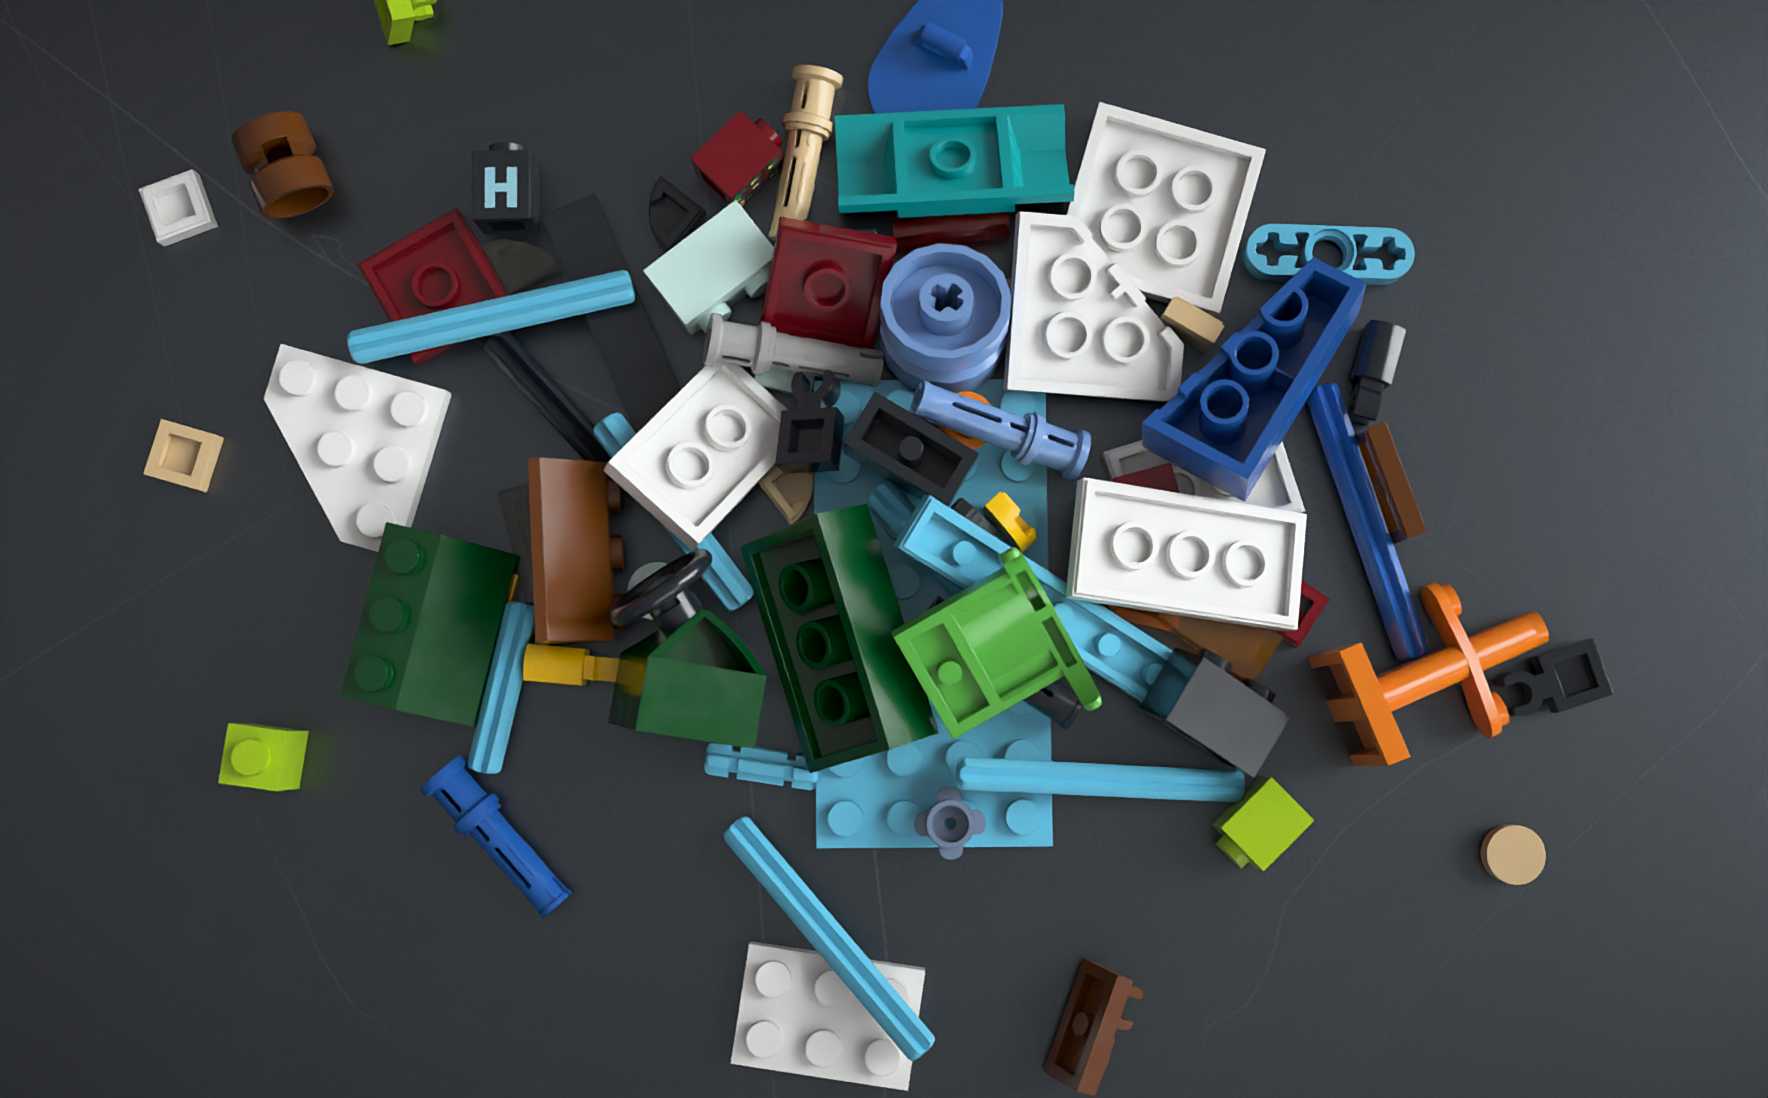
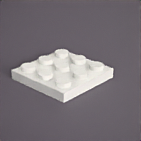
M1099 102L1075 183L1074 201H1070L1066 215L1078 216L1093 233L1092 238L1113 263L1117 262L1146 298L1169 304L1173 297L1178 296L1216 318L1221 311L1266 149Z

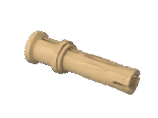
M797 65L792 69L791 78L796 82L790 113L784 115L782 122L785 133L789 135L771 230L768 234V238L773 241L776 238L780 217L808 221L822 143L829 139L834 130V124L829 120L835 90L840 89L843 82L842 75L828 68L814 65Z

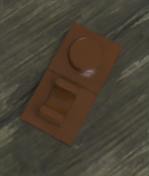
M1083 958L1043 1072L1076 1092L1096 1096L1103 1073L1108 1066L1109 1056L1115 1042L1114 1035L1116 1029L1126 1031L1130 1030L1133 1022L1121 1016L1127 998L1133 997L1141 1000L1144 994L1141 989L1132 985L1134 980L1100 963Z

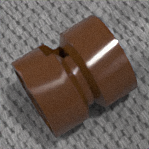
M280 111L262 115L245 123L232 135L231 142L243 170L247 174L254 175L250 180V188L261 215L265 218L276 220L302 215L323 205L333 196L334 188L323 161L319 157L312 156L315 152L316 144L301 113Z

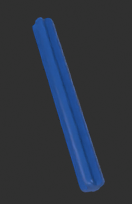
M1335 382L1316 386L1306 401L1394 655L1399 661H1408L1421 657L1429 652V645L1339 387Z

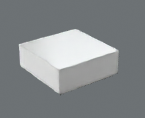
M193 169L139 189L156 240L163 246L218 227L201 177Z

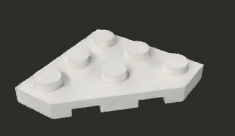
M1022 211L1017 213L1010 289L1012 297L1007 332L1003 390L1168 402L1178 393V387L1181 386L1184 343L1170 326L1164 325L1145 302L1146 297L1117 262L1113 263L1092 238L1093 233L1078 216Z
M281 344L265 392L264 401L339 540L378 552L386 522L412 527L452 394L441 388Z

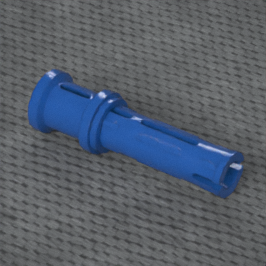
M461 755L456 757L420 789L421 793L425 797L433 796L455 821L453 829L458 835L462 834L464 837L472 836L516 888L529 900L543 919L572 892L550 871L534 850L498 811L501 805L498 802L500 799L495 793L487 794L465 770L466 760Z

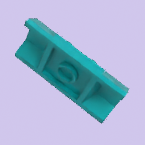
M1064 104L834 116L839 213L897 210L898 218L1015 212V204L1074 201V184L1069 185L1065 152Z

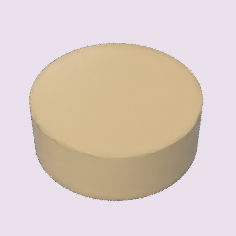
M1514 824L1497 826L1485 836L1481 845L1482 864L1485 870L1498 881L1513 885L1526 884L1533 881L1544 868L1546 861L1544 844L1540 837L1527 827Z

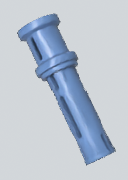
M925 380L918 385L910 406V412L922 420L1010 450L1012 458L1017 463L1028 465L1031 461L1060 471L1062 479L1074 481L1079 476L1089 455L1091 434L1086 430L1077 429L1075 432H1071L1046 423L1045 417L1036 412L1027 413L1021 417L981 401L932 385Z

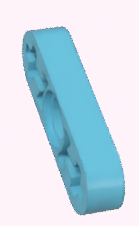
M1266 224L1257 228L1252 233L1242 250V261L1249 274L1262 281L1288 282L1301 268L1295 267L1298 256L1293 255L1280 256L1274 263V266L1267 265L1266 256L1256 252V250L1261 249L1267 239L1274 240V248L1278 251H1293L1298 245L1297 239L1303 240L1299 252L1301 268L1313 258L1312 250L1316 242L1321 240L1333 241L1341 248L1343 254L1342 264L1337 269L1367 283L1366 285H1388L1394 283L1411 268L1415 257L1414 246L1405 233L1394 228ZM1355 241L1360 242V246H1359V248H1358V251H1357V247H1356ZM1382 244H1387L1389 254L1398 255V260L1390 265L1388 270L1383 269L1382 261L1376 258H1363L1357 264L1358 270H1353L1357 254L1375 253Z

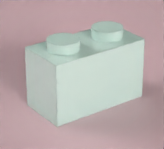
M735 200L643 271L649 283L692 337L701 329L706 333L711 313L721 314L723 321H727L732 315L730 307L748 294L753 299L765 292L774 247L737 200Z

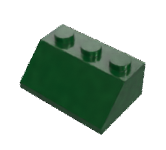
M386 522L340 697L396 711L476 727L505 605L510 597L521 556L452 537Z

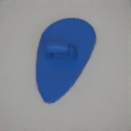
M918 0L890 34L871 66L868 78V96L874 114L977 108L989 79L998 44L1003 16V0Z

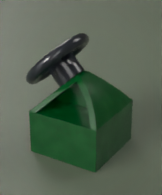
M696 549L675 559L645 578L611 607L608 617L614 625H626L650 614L660 629L620 653L608 723L636 731L754 749L767 675L743 641L710 610L701 609L703 605L694 592L688 589L692 583L709 569L712 563V554L708 550Z

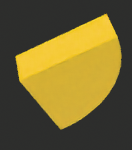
M1000 491L984 506L982 512L1013 546L1023 554L1037 541L1036 531L1019 516L1021 510L1005 492L1002 493Z

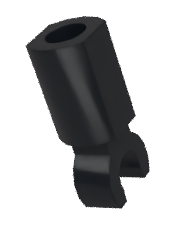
M1370 320L1365 325L1350 378L1356 382L1347 406V413L1351 422L1368 426L1370 420H1376L1381 406L1382 391L1392 384L1406 334V329L1401 326L1381 320Z

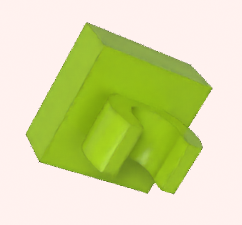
M373 0L387 45L410 42L414 21L433 17L434 13L431 5L436 4L437 0Z

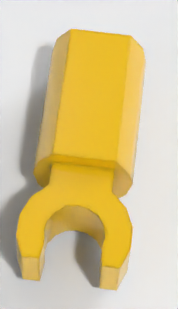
M527 644L523 662V680L586 686L587 680L616 682L619 658L590 656L589 649Z

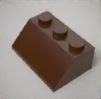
M541 457L528 458L535 642L562 645L617 642L616 629L627 628V624L621 626L612 624L608 617L611 607L625 593L615 594L614 570H624V546L622 535H612L611 512H621L622 510L621 486L604 472L607 465L606 462Z

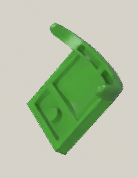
M1011 547L998 555L1003 568L891 631L896 643L952 739L966 733L1064 676L1087 711L1095 710L1102 704L1100 693L1061 619L1025 557L1015 547Z

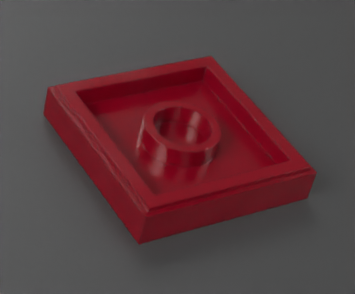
M457 207L357 264L390 322L509 296L463 214ZM459 342L408 354L412 361L419 366Z
M780 217L759 323L761 321L768 322L771 326L776 327V332L791 336L807 337L853 347L873 349L880 320L883 282L892 269L897 248L896 237Z

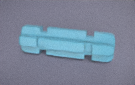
M709 742L706 749L704 768L705 772L709 775L728 778L729 772L737 773L736 779L779 786H783L785 780L792 781V788L805 790L816 788L819 771L809 773L804 754L797 753L795 759L788 757V751L756 746L754 749L741 747V750L733 749V745Z

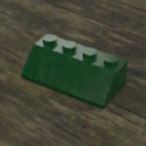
M867 504L816 513L740 547L809 773L890 750L939 733L928 696L891 633L892 630L905 623Z

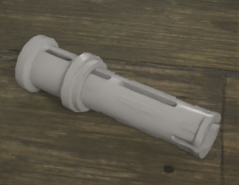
M711 313L705 336L703 365L713 366L716 361L751 367L752 373L762 375L763 372L768 373L771 368L823 377L825 370H831L838 380L877 387L883 371L884 359L882 358L884 352L879 349L859 348L841 343L776 332V327L763 321L758 326L723 321L721 314Z

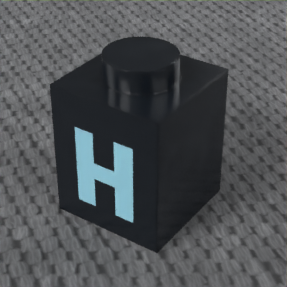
M498 142L489 145V150L472 151V220L483 234L541 233L540 165L531 150H524V147L520 144Z

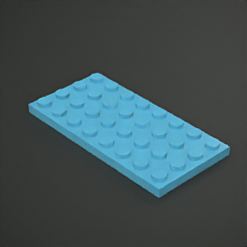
M989 379L974 391H970L983 396L991 406L1021 417L1027 413L1036 412L1043 415L1046 420V393L1003 390L1004 379ZM839 380L841 393L833 407H837L845 417L839 471L814 472V514L862 504L868 505L867 498L869 494L887 479L845 455L843 442L874 392L879 393L910 412L915 389L902 384L900 380H880L877 387ZM814 381V392L821 387L823 381ZM986 442L983 446L974 449V451L979 453L977 461L949 508L958 498L965 499L997 530V535L995 536L997 539L1010 547H1014L982 512L984 506L1000 491L1002 493L1005 492L1021 510L1019 516L1029 526L1033 527L1037 534V541L1023 555L1048 571L1047 467L1032 461L1028 465L1017 463L1012 458L1010 450ZM895 485L917 507L920 499ZM868 505L904 623L926 612L937 596L945 600L952 597L948 590L924 565L893 547L898 536ZM929 699L939 731L938 734L819 770L818 781H816V848L939 847L928 836L917 834L914 820L917 814L927 812L937 802L938 792L945 787H953L959 790L961 800L971 810L981 811L986 818L985 830L981 834L972 835L971 839L963 847L1053 846L1052 794L961 790L956 784L957 762L962 757L1052 761L1051 718L1024 701L1016 703L966 733L952 739ZM949 817L944 821V825L947 829H953L956 821L954 818Z

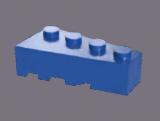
M1313 257L1260 308L1259 314L1241 332L1238 333L1236 331L1220 347V352L1198 373L1194 372L1178 387V393L1160 410L1156 409L1142 422V446L1157 456L1245 502L1358 316L1367 283Z

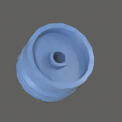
M943 243L915 249L895 263L883 282L880 305V347L884 352L887 367L902 384L916 390L918 385L925 380L932 385L958 393L974 391L993 377L1004 358L1012 295L1004 273L986 255L967 246Z

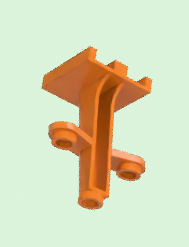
M1431 582L1421 587V600L1425 611L1445 645L1444 647L1377 676L1362 642L1327 649L1308 657L1311 668L1330 667L1341 692V695L1326 700L1334 722L1353 721L1364 746V749L1349 755L1353 766H1390L1411 757L1392 712L1458 682L1461 683L1471 717L1478 730L1486 738H1492L1500 734L1502 726L1509 723L1508 710L1501 697L1494 691L1490 692L1483 671L1548 643L1549 633L1541 616L1536 611H1530L1467 637L1457 617L1462 613L1457 593L1448 583L1439 585L1436 582Z

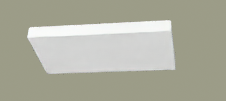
M1084 477L1077 481L1065 598L1285 632L1295 631L1298 629L1307 514Z

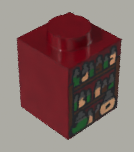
M740 110L691 157V161L696 175L727 206L737 200L741 207H743L782 170L783 157L779 147L783 142L774 129L763 119L758 118L753 123Z

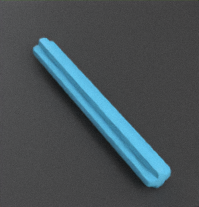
M620 270L353 330L347 335V343L352 359L357 363L363 364L629 304L635 300V290L628 271Z
M972 757L958 759L956 767L957 787L961 790L1236 803L1243 799L1245 793L1244 775L1242 772L1235 770Z
M744 816L731 824L724 832V839L729 847L903 1054L911 1061L920 1058L932 1047L935 1041L934 1035L751 819Z

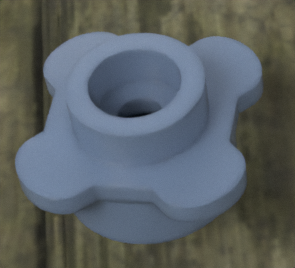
M945 787L938 792L937 802L927 812L917 814L914 820V827L917 834L928 836L939 846V853L943 858L953 860L963 854V845L971 839L972 835L981 834L985 830L986 818L981 811L971 810L961 800L959 790L953 787ZM949 817L954 818L956 821L953 829H947L944 825V821Z

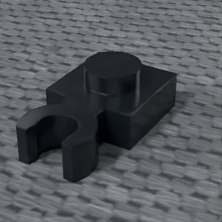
M831 370L823 372L821 387L809 393L811 382L802 372H797L793 376L791 391L798 400V408L796 410L781 411L775 465L784 474L839 471L845 417L837 407H833L839 399L841 386Z
M1594 638L1584 639L1531 657L1536 674L1516 671L1505 673L1496 679L1498 687L1517 683L1524 689L1525 697L1522 703L1507 708L1509 716L1530 715L1540 708L1543 699H1546L1550 713H1559L1614 694Z

